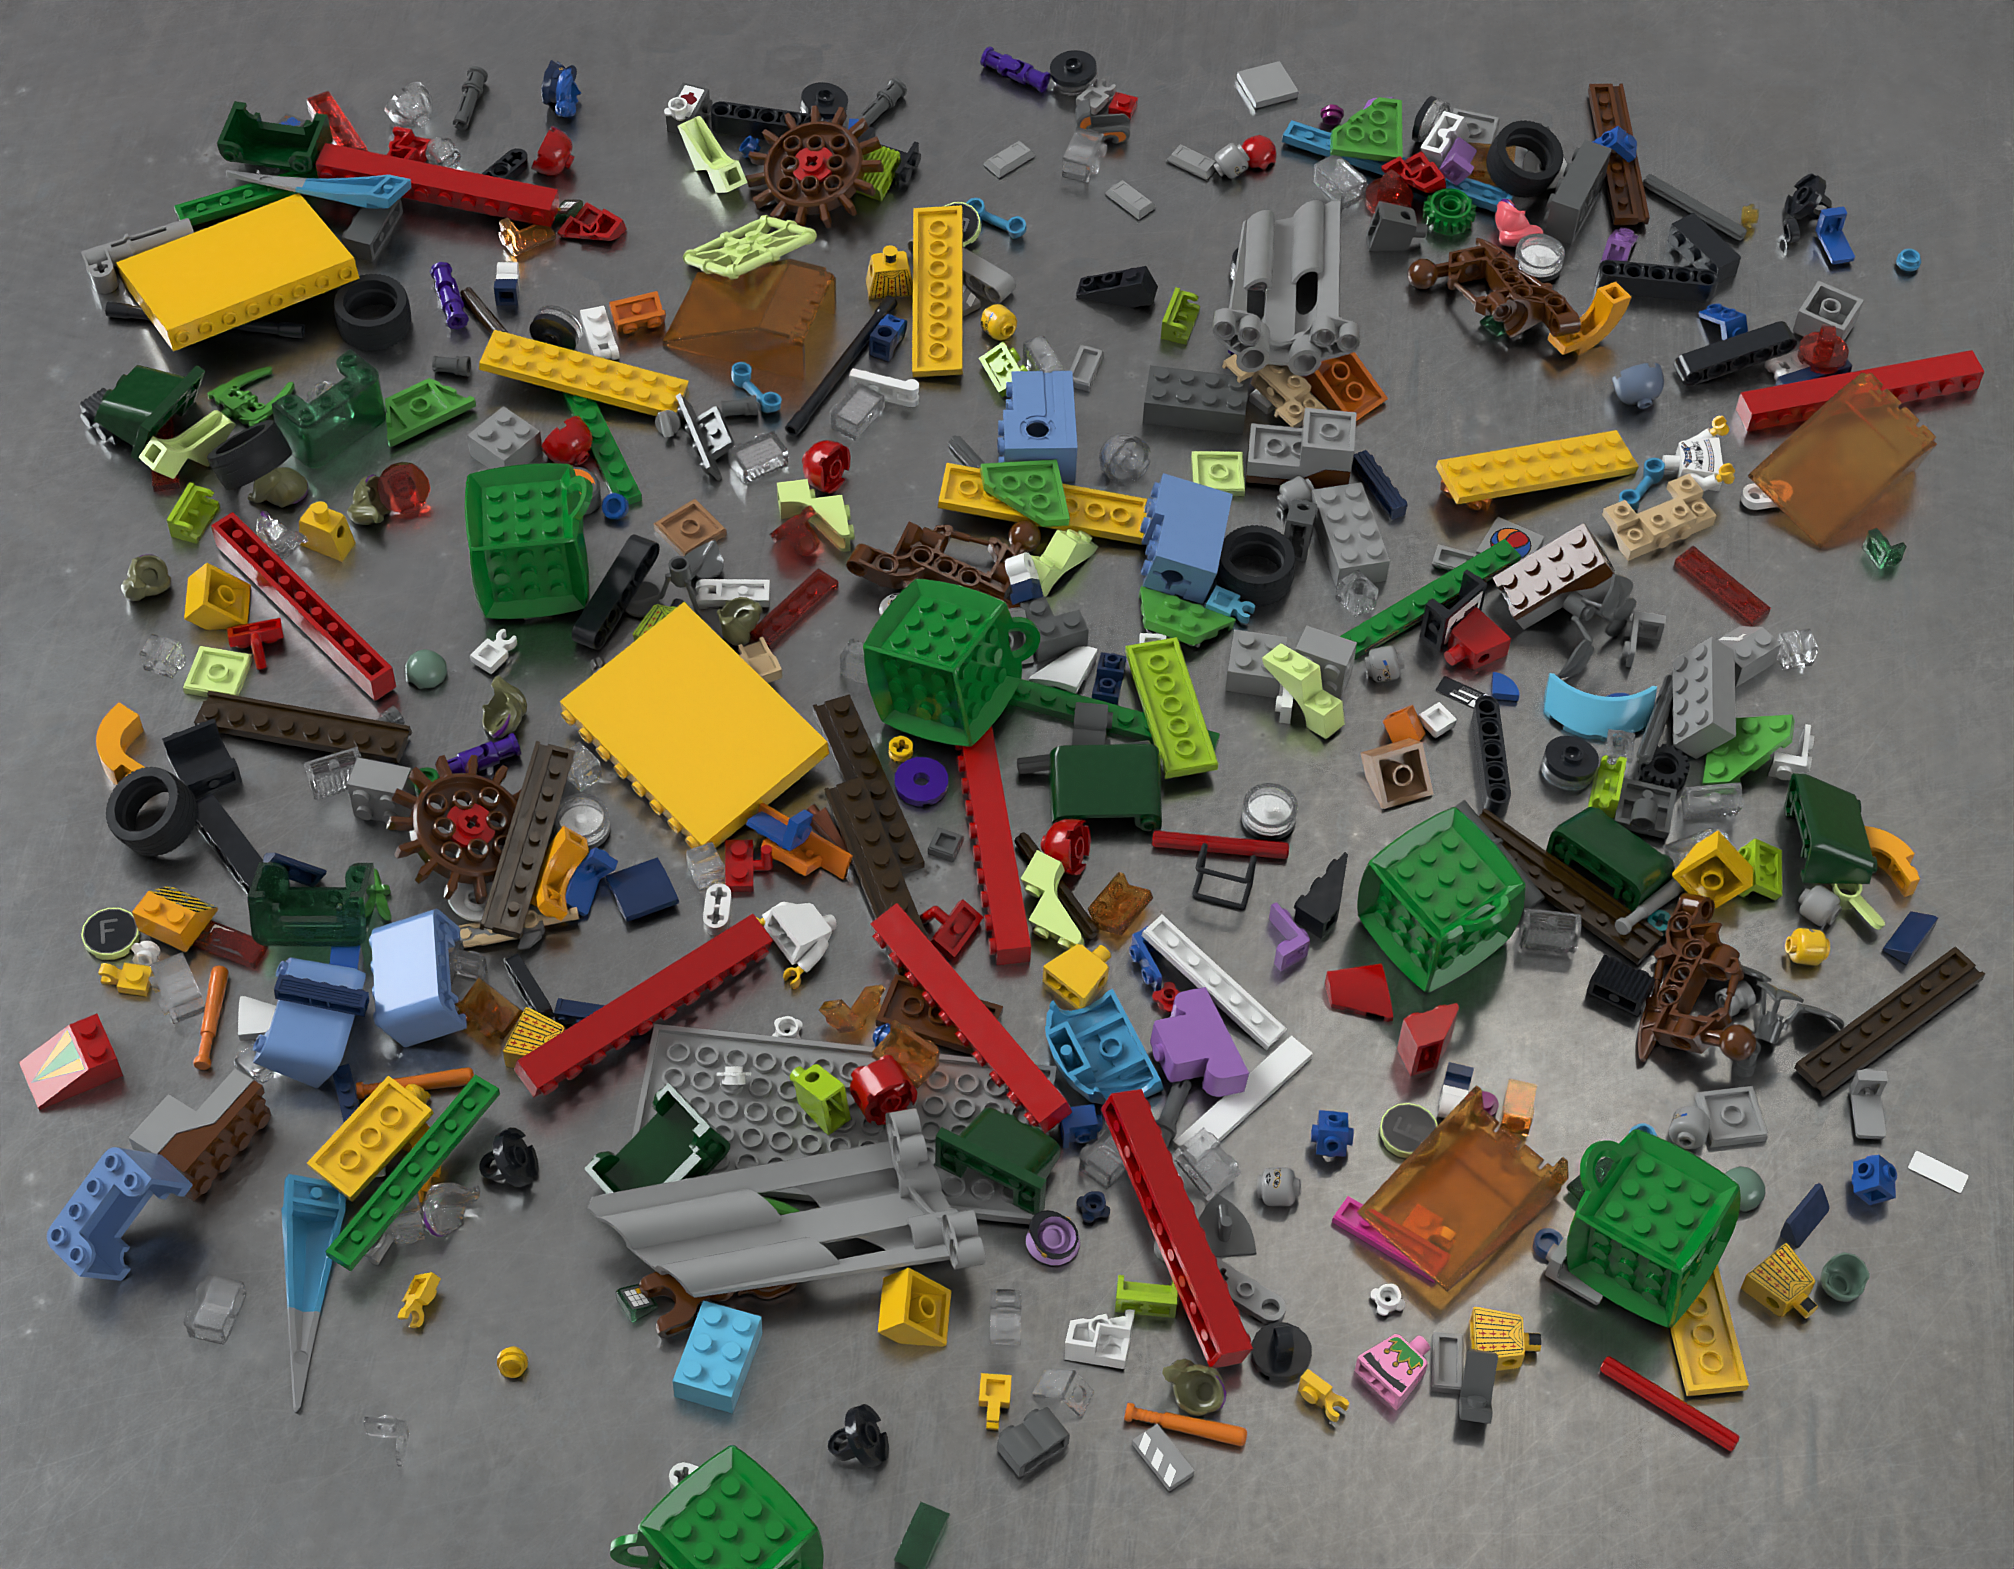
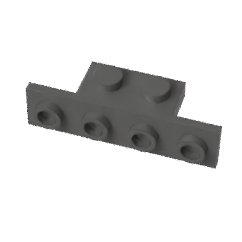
M679 393L676 395L680 405L677 409L681 417L687 422L685 425L686 431L691 438H694L695 442L692 445L696 453L702 458L700 465L707 475L711 473L719 481L722 479L715 459L736 447L722 412L717 406H714L697 417L692 405Z

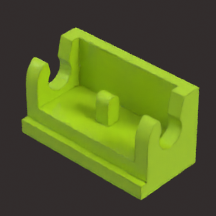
M1175 287L1162 320L1161 339L1187 345L1200 312L1199 305L1189 303L1187 300L1198 301L1199 296Z
M189 482L167 518L171 537L195 544L199 542L220 507L219 501L207 498L214 495L212 490Z
M1607 755L1601 758L1600 765L1594 774L1588 807L1599 808L1607 816L1615 817L1627 758L1619 757L1615 765L1607 763Z
M1118 1275L1115 1312L1125 1313V1310L1131 1309L1135 1310V1314L1175 1318L1178 1292L1173 1280L1172 1286L1124 1281V1275Z

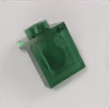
M1878 528L1868 531L1862 546L1878 569L1895 566L1900 563L1907 547L1904 542L1891 546L1888 539L1882 535Z

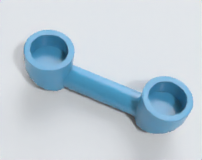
M971 198L966 202V204L971 205L978 212L980 221H986L1008 231L1009 236L1013 239L1021 237L1027 230L1026 222L1022 217L1015 216L1007 221L987 212L984 202L980 198Z
M745 362L733 364L731 371L733 383L739 388H744L750 395H756V400L761 405L760 410L762 412H775L781 408L782 398L779 394L775 392L763 394L751 382L752 368L749 364Z
M1659 458L1647 459L1644 462V479L1635 490H1623L1619 494V502L1626 500L1633 510L1639 509V502L1642 496L1652 484L1658 483L1663 478L1664 462Z

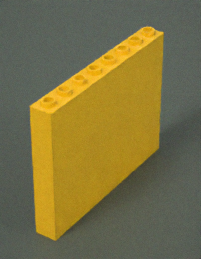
M300 193L116 262L123 284L173 352L360 279L354 257Z
M685 602L560 701L563 711L561 716L570 726L574 724L579 729L578 733L582 739L588 744L592 742L597 747L596 751L604 761L610 760L615 765L613 768L622 779L627 777L633 783L631 785L633 790L640 797L645 796L650 801L649 805L659 816L663 814L668 819L667 823L671 829L677 834L681 832L686 837L685 841L694 852L699 850L705 857L746 824L749 818L756 815L761 803L769 805L829 755L828 742Z

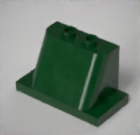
M137 365L128 375L123 374L119 378L113 390L108 389L102 398V403L97 409L94 421L134 446L130 457L140 462L141 459L138 457L152 436L157 437L158 431L175 413L182 417L195 403L205 370L196 365L185 377Z
M987 1107L959 1135L943 1127L940 1128L935 1139V1166L959 1178L963 1176L968 1167L1012 1189L1013 1205L1035 1215L1045 1209L1046 1178L1060 1158L1061 1148L1053 1138L1046 1135L1038 1127H1030L1020 1122L1011 1114H1004L996 1109Z

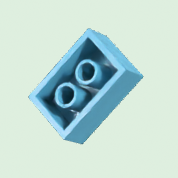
M703 1300L672 1380L674 1397L733 1413L763 1333L761 1316Z

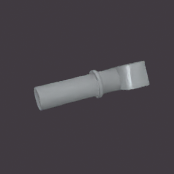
M185 218L131 236L127 233L124 234L122 239L81 251L94 289L102 294L111 293L117 289L119 282L114 267H117L116 262L194 233L189 218Z

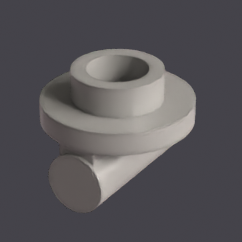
M664 410L658 412L655 425L657 430L666 438L673 436L680 429L681 420L676 412Z
M384 1232L365 1254V1257L371 1263L379 1265L394 1241L393 1237Z

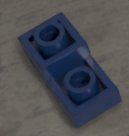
M1101 652L1092 691L1093 699L1118 705L1127 656Z

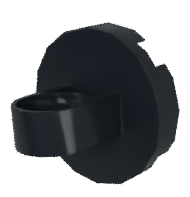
M1813 173L1804 176L1795 184L1794 187L1797 190L1793 196L1788 194L1784 205L1785 212L1795 219H1801L1808 214L1815 219H1819L1821 210L1815 209L1817 205H1824L1827 209L1832 208V201L1824 195L1826 181Z
M512 1127L502 1130L495 1135L493 1151L486 1153L480 1161L479 1170L481 1175L495 1181L506 1179L515 1187H523L534 1181L532 1179L533 1176L538 1175L539 1171L538 1158L533 1145L527 1147L522 1139L526 1135L521 1130ZM495 1160L498 1170L491 1174L490 1165Z
M1274 1322L1265 1325L1256 1333L1252 1341L1251 1360L1255 1369L1259 1373L1261 1371L1264 1375L1269 1376V1380L1274 1382H1290L1298 1379L1311 1362L1312 1345L1307 1335L1299 1327L1292 1324Z
M866 1404L850 1408L845 1416V1427L831 1435L828 1441V1450L841 1461L857 1458L862 1465L868 1468L880 1465L881 1462L888 1458L889 1442L887 1433H880L877 1422L881 1421L879 1415L872 1407ZM847 1439V1446L843 1450L838 1451L840 1444Z

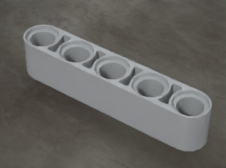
M913 238L907 244L908 250L912 255ZM963 247V284L992 303H1001L1016 289L1014 278Z

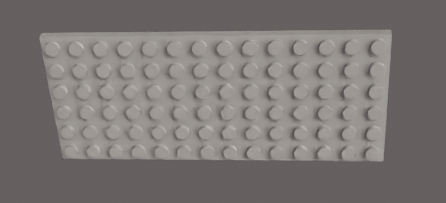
M654 1024L632 1138L657 1113L652 1107L656 1092L670 1083L730 1143L728 1154L708 1175L889 1141L887 1126L877 1125L875 1121L867 1122L850 1093V1084L853 1080L851 1073L857 1067L867 1066L885 1055H892L896 1061L900 1062L918 1092L917 1101L914 1106L910 1102L907 1109H917L921 1134L926 1142L928 1158L938 1173L942 1192L950 1207L957 1209L958 1212L973 1210L976 1219L1030 1225L1031 1219L1034 1216L1013 1205L1012 1189L968 1167L963 1176L959 1178L935 1166V1139L940 1128L943 1127L959 1135L984 1108L989 1107L1004 1114H1011L1020 1122L1031 1127L1023 1116L1026 1111L1020 1105L1016 1108L1006 1096L1009 1091L1004 1085L999 1088L989 1076V1073L992 1071L988 1066L985 1065L982 1068L974 1057ZM818 1064L845 1085L851 1120L829 1136L798 1103L794 1083L789 1078L791 1072L796 1067L801 1066L807 1070L812 1065ZM1036 1064L1055 1086L1056 1066ZM725 1066H743V1072H751V1075H746V1084L725 1085L722 1084V1076H717V1072H725ZM795 1187L759 1193L761 1196L815 1201L807 1193Z

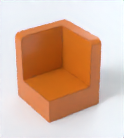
M1413 705L1390 713L1383 720L1392 743L1409 738L1420 741L1426 734Z

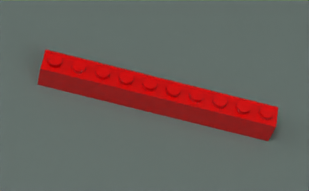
M325 143L316 162L318 178H355L379 175L411 179V189L402 196L404 198L551 227L560 207L558 189Z
M1973 350L1741 392L1736 411L1747 431L1761 430L1772 426L1787 425L1826 416L1831 417L1837 414L1879 408L1897 403L1901 404L1956 392L1971 391L1979 388L1985 371Z
M233 512L211 525L216 546L374 701L396 688L393 667Z
M991 726L971 747L954 746L955 750H960L961 756H957L959 772H964L965 778H961L962 793L968 794V800H965L966 816L972 817V823H969L970 839H975L976 845H973L974 862H979L980 868L976 869L978 885H983L984 891L980 892L982 908H987L988 914L984 915L986 932L991 931L992 938H988L990 955H995L997 965L1030 962L1031 942Z
M898 903L870 923L875 932L872 938L881 949L888 948L891 952L888 956L898 969L902 966L907 971L905 977L914 988L917 986L921 987L924 991L921 995L931 1008L935 1005L941 1011L938 1013V1016L948 1028L951 1025L955 1027L958 1031L955 1033V1036L964 1047L971 1046L975 1051L972 1053L974 1059L982 1068L985 1065L988 1066L992 1071L989 1073V1076L999 1088L1003 1085L1009 1091L1006 1096L1016 1108L1020 1105L1026 1111L1023 1116L1031 1126H1038L1046 1134L1072 1113L1067 1100Z
M754 914L749 915L518 1059L514 1071L534 1098L541 1093L544 1096L550 1094L558 1087L557 1083L563 1079L572 1080L583 1071L582 1067L589 1063L592 1065L599 1063L606 1057V1052L613 1048L616 1050L621 1049L630 1042L629 1038L636 1033L643 1035L654 1026L653 1023L660 1018L667 1020L677 1012L676 1008L684 1003L687 1006L694 1003L700 998V993L704 990L709 989V991L716 989L724 982L723 979L731 974L734 977L745 970L746 964L750 961L755 960V962H758L769 954V948L773 939Z
M1142 1089L1111 1093L1102 1106L1101 1111L1209 1367L1212 1368L1240 1364L1253 1350L1251 1338L1244 1329L1239 1310L1234 1305L1229 1294L1228 1284L1220 1273L1216 1256L1211 1252L1206 1240V1233L1200 1226L1195 1214L1194 1205L1189 1200L1184 1189L1183 1179L1178 1175L1173 1163L1172 1154L1167 1149L1163 1140L1161 1128L1157 1125L1151 1112V1105L1146 1100Z

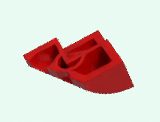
M395 126L392 130L395 136L394 141L389 142L388 147L390 150L387 155L424 163L437 146L433 139L415 137L412 129Z
M1422 151L1405 160L1399 156L1381 166L1384 173L1423 192L1435 193V191L1446 189L1444 175L1434 162L1430 163Z
M586 202L575 217L569 216L557 233L559 236L567 238L612 241L621 236L627 228L620 217L606 209L601 211Z
M1382 963L1327 971L1325 987L1332 1008L1352 1010L1356 1014L1366 1016L1368 1012L1384 1016V1021H1393L1392 1004Z

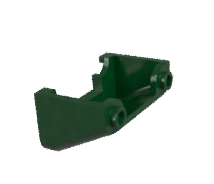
M234 101L217 142L219 153L229 162L308 172L316 165L325 143L333 144V137L327 114L315 113L313 122L306 120L303 127L263 122L260 113L255 112L253 115L246 110V103Z
M1152 744L1063 745L1051 750L1048 776L1051 826L1064 819L1134 817L1135 825L1142 830L1152 831L1154 829H1161L1160 752L1157 746Z
M1793 773L1784 804V811L1786 817H1796L1803 842L1801 858L1807 859L1805 869L1801 870L1803 883L1870 884L1872 873L1877 871V858L1872 856L1861 816V801L1857 800L1855 794L1808 774Z
M1587 807L1559 824L1551 832L1546 851L1559 861L1565 859L1564 863L1569 865L1575 860L1615 888L1613 897L1617 900L1621 897L1625 907L1632 912L1670 881L1675 870L1674 862L1669 856L1662 854L1611 819L1601 809L1595 807Z
M668 1083L654 1095L652 1107L657 1112L654 1117L616 1155L610 1151L599 1152L584 1169L606 1194L708 1175L728 1154L730 1143L675 1087Z

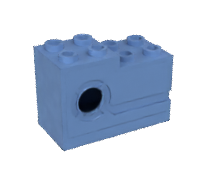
M1011 371V382H1006V397H1010V399H1006V410H1003V420H998V436L1002 437L997 438V450L999 455H1003V457H998V463L1057 459L1062 482H1075L1077 433L1073 372Z
M1164 473L1159 483L1154 482L1150 495L1153 498L1147 499L1144 508L1146 517L1143 518L1140 532L1144 533L1141 544L1147 545L1145 555H1148V560L1144 561L1141 575L1145 576L1143 587L1173 596L1175 594L1183 596V599L1200 604L1204 603L1217 574L1233 494Z

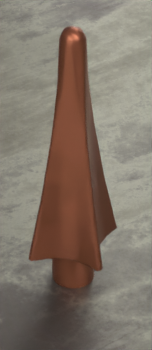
M815 804L811 805L807 809L808 812L813 814L810 826L826 840L848 852L827 808L825 807L820 811Z

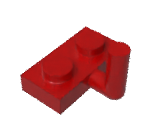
M281 618L227 627L230 647L246 648L250 645L252 646L256 669L267 667L262 641L264 643H273L279 638H284Z
M753 839L725 840V885L730 888L731 892H754V871H768L773 867L772 847L770 845H763L761 847V860H753Z
M964 899L956 904L949 915L938 906H933L919 915L924 925L933 919L942 924L930 942L949 960L956 957L984 918Z

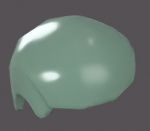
M418 650L409 657L405 665L407 683H414L419 689L434 688L443 682L447 674L446 661L441 655L432 650Z
M1739 1166L1725 1173V1175L1739 1184L1741 1193L1740 1211L1744 1212L1755 1209L1764 1200L1766 1193L1765 1184L1754 1170L1749 1167Z
M1843 1252L1833 1256L1824 1265L1820 1282L1824 1291L1833 1299L1849 1302L1858 1298L1864 1292L1870 1274L1865 1262L1858 1256Z

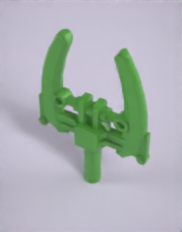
M269 366L242 374L226 384H221L214 390L209 391L207 395L209 399L214 398L217 405H224V409L220 412L228 418H232L235 421L239 419L242 424H249V427L264 422L271 414L277 411L290 397L295 389V385L293 382H288L282 391L266 405L258 403V397L254 394L252 395V392L249 390H240L247 383L272 374V367ZM250 407H252V408L255 407V408H256V411L252 413V412H251L250 410H248V409H249Z

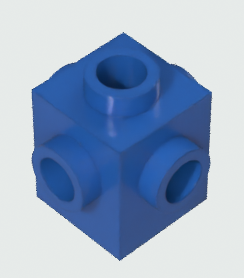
M1319 1110L1317 1125L1312 1124L1311 1142H1316V1154L1327 1157H1346L1347 1145L1352 1146L1354 1128H1349L1348 1113Z
M1879 1154L1870 1155L1865 1159L1853 1162L1852 1184L1854 1186V1193L1869 1205L1896 1198L1895 1181L1897 1180V1171L1892 1164Z

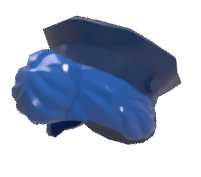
M551 60L544 72L542 81V103L548 106L556 103V114L563 118H570L576 113V104L579 102L577 95H581V91L574 82L577 69L574 65L565 68L560 62Z

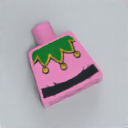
M1394 1334L1361 1354L1357 1358L1355 1372L1395 1410H1398L1425 1375L1428 1362L1423 1355L1430 1350V1345L1421 1336H1417L1408 1343L1400 1335Z

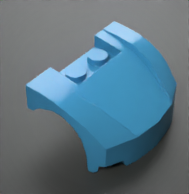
M1113 989L1108 990L1091 1005L1077 1010H1062L1056 1005L1054 1000L1050 1003V1009L1046 1016L1045 1032L1054 1061L1068 1084L1087 1100L1104 1105L1111 1093L1142 1089L1146 1098L1164 1090L1158 1073Z

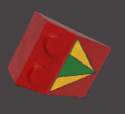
M97 1013L69 1024L19 1062L39 1110L123 1076L118 1059Z

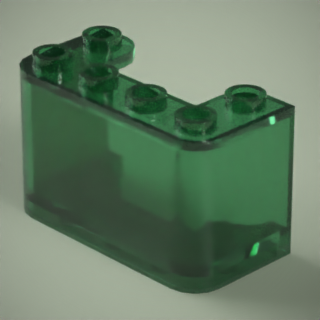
M351 349L343 353L336 361L337 370L345 378L316 399L307 403L299 396L289 394L271 404L275 423L283 433L287 443H289L292 455L310 468H319L382 424L386 419L379 373L376 368Z
M259 862L248 894L252 938L262 946L354 947L361 945L366 940L376 905L373 863H354L349 866L345 874L346 887H290L289 874L283 865L274 862Z

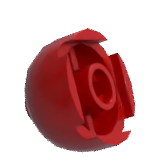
M551 126L537 152L538 158L534 160L531 169L546 176H555L560 174L564 168L569 169L575 156L571 155L573 145L568 135Z
M573 416L564 421L567 426L561 430L556 427L542 443V451L555 464L573 465L577 463L580 465L590 456L588 452L592 447V433L579 416Z
M829 440L819 441L811 446L802 458L803 473L805 479H808V483L817 490L827 493H833L838 490L845 480L841 478L844 470L849 471L851 455L848 447L843 446L839 442Z
M1064 819L1058 821L1042 837V852L1062 862L1065 869L1064 874L1079 875L1085 869L1086 864H1082L1084 855L1089 856L1091 838L1089 827L1083 825L1085 823L1084 820Z

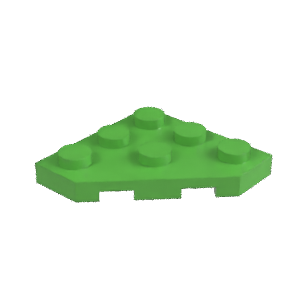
M1378 97L1366 109H1361L1351 116L1346 123L1334 128L1330 135V155L1390 162L1399 156L1403 158L1402 100Z
M1057 459L981 464L980 474L984 491L1042 527L1069 526L1070 517Z
M1793 714L1736 718V737L1707 753L1703 778L1705 790L1733 788L1741 782L1740 777L1750 770L1754 772L1770 760V755L1780 747L1784 749L1791 744L1795 724Z

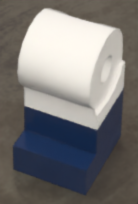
M498 262L496 281H494L496 306L518 305L520 289L519 263ZM513 292L514 296L512 298H503L501 294Z
M1025 552L1006 559L1005 568L1013 594H1010L1012 605H1020V603L1044 597L1037 569L1031 555Z
M1448 1062L1437 1117L1461 1121L1474 1071L1473 1067Z

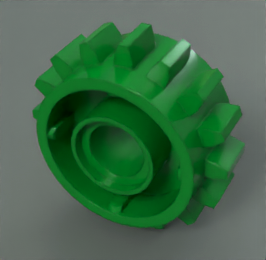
M1452 188L1435 191L1432 196L1429 195L1427 201L1424 202L1423 219H1427L1426 224L1440 234L1456 235L1461 232L1463 233L1466 228H1471L1472 222L1475 221L1476 205H1472V198H1469L1468 195L1460 190Z

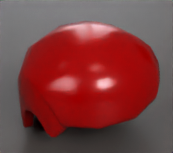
M1262 135L1252 136L1242 144V148L1250 158L1247 161L1248 167L1266 169L1270 163H1276V147L1270 138Z

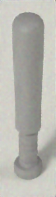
M1672 878L1641 903L1629 916L1618 919L1615 922L1617 932L1622 935L1628 934L1632 926L1637 922L1650 916L1685 891V889Z

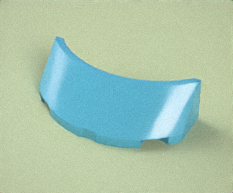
M1549 673L1544 697V714L1549 719L1554 718L1564 725L1563 730L1578 737L1601 741L1623 740L1630 738L1632 733L1646 730L1655 705L1657 686H1651L1642 692L1629 696L1604 697L1580 691L1562 681L1554 673Z

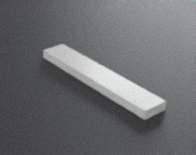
M1161 914L1143 931L1141 935L1194 985L1198 988L1206 987L1212 1001L1266 1051L1286 1032V1027L1164 915Z
M1290 1036L1249 1073L1245 1092L1224 1096L1174 1141L1173 1147L1195 1165L1311 1060L1313 1053L1293 1036Z

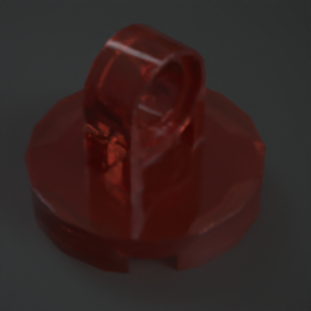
M1390 170L1382 178L1372 181L1367 186L1365 204L1372 213L1375 212L1379 201L1411 208L1413 201L1412 189L1403 182L1401 175L1395 170Z
M1822 325L1820 332H1812L1803 337L1799 344L1797 356L1802 364L1805 362L1811 366V371L1831 374L1837 372L1838 368L1846 365L1849 349L1847 344L1840 337L1836 336L1835 326Z
M399 462L391 464L383 470L378 479L377 491L379 499L388 510L406 515L418 511L425 505L430 493V484L428 477L420 467L413 463Z
M812 505L802 510L803 512L796 516L794 515L770 533L769 536L773 542L777 543L786 537L800 555L808 556L816 552L819 548L820 540L807 522L817 514ZM803 536L812 539L813 547L811 550L802 548L800 541Z

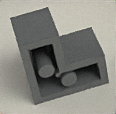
M1046 597L1020 603V608L1025 610L1026 618L1035 623L1040 633V644L1034 653L1037 662L1062 656L1076 647L1088 646L1089 629L1080 610L1054 616Z

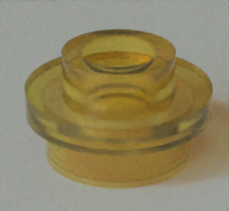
M1749 204V206H1743L1741 223L1742 225H1747L1748 228H1752L1754 223H1758L1759 209H1755L1754 204Z

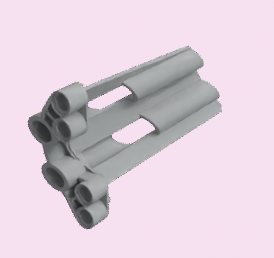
M1313 200L1302 205L1296 211L1294 217L1282 220H1275V214L1272 211L1262 210L1243 222L1229 308L1215 311L1213 317L1214 336L1228 350L1237 355L1236 364L1242 371L1256 372L1270 364L1289 366L1293 374L1307 376L1318 370L1321 361L1353 353L1360 347L1359 325L1340 317L1341 201L1332 200L1324 205L1322 201ZM1314 271L1318 274L1317 302L1308 314L1302 315L1296 310V282L1305 273ZM1258 282L1266 283L1265 311L1262 320L1257 315L1247 313L1248 288Z
M916 1108L886 1113L889 1139L886 1142L592 1196L587 1207L601 1223H606L613 1227L625 1240L626 1247L659 1274H670L683 1286L686 1293L694 1298L950 1260L955 1270L985 1264V1252L982 1240L978 1236L975 1213L973 1210L958 1212L957 1209H952L942 1192L938 1173L928 1158L926 1142L921 1134L920 1120ZM795 1187L811 1196L817 1202L819 1208L779 1215L777 1210L759 1193ZM860 1238L884 1248L885 1251L837 1260L822 1244Z

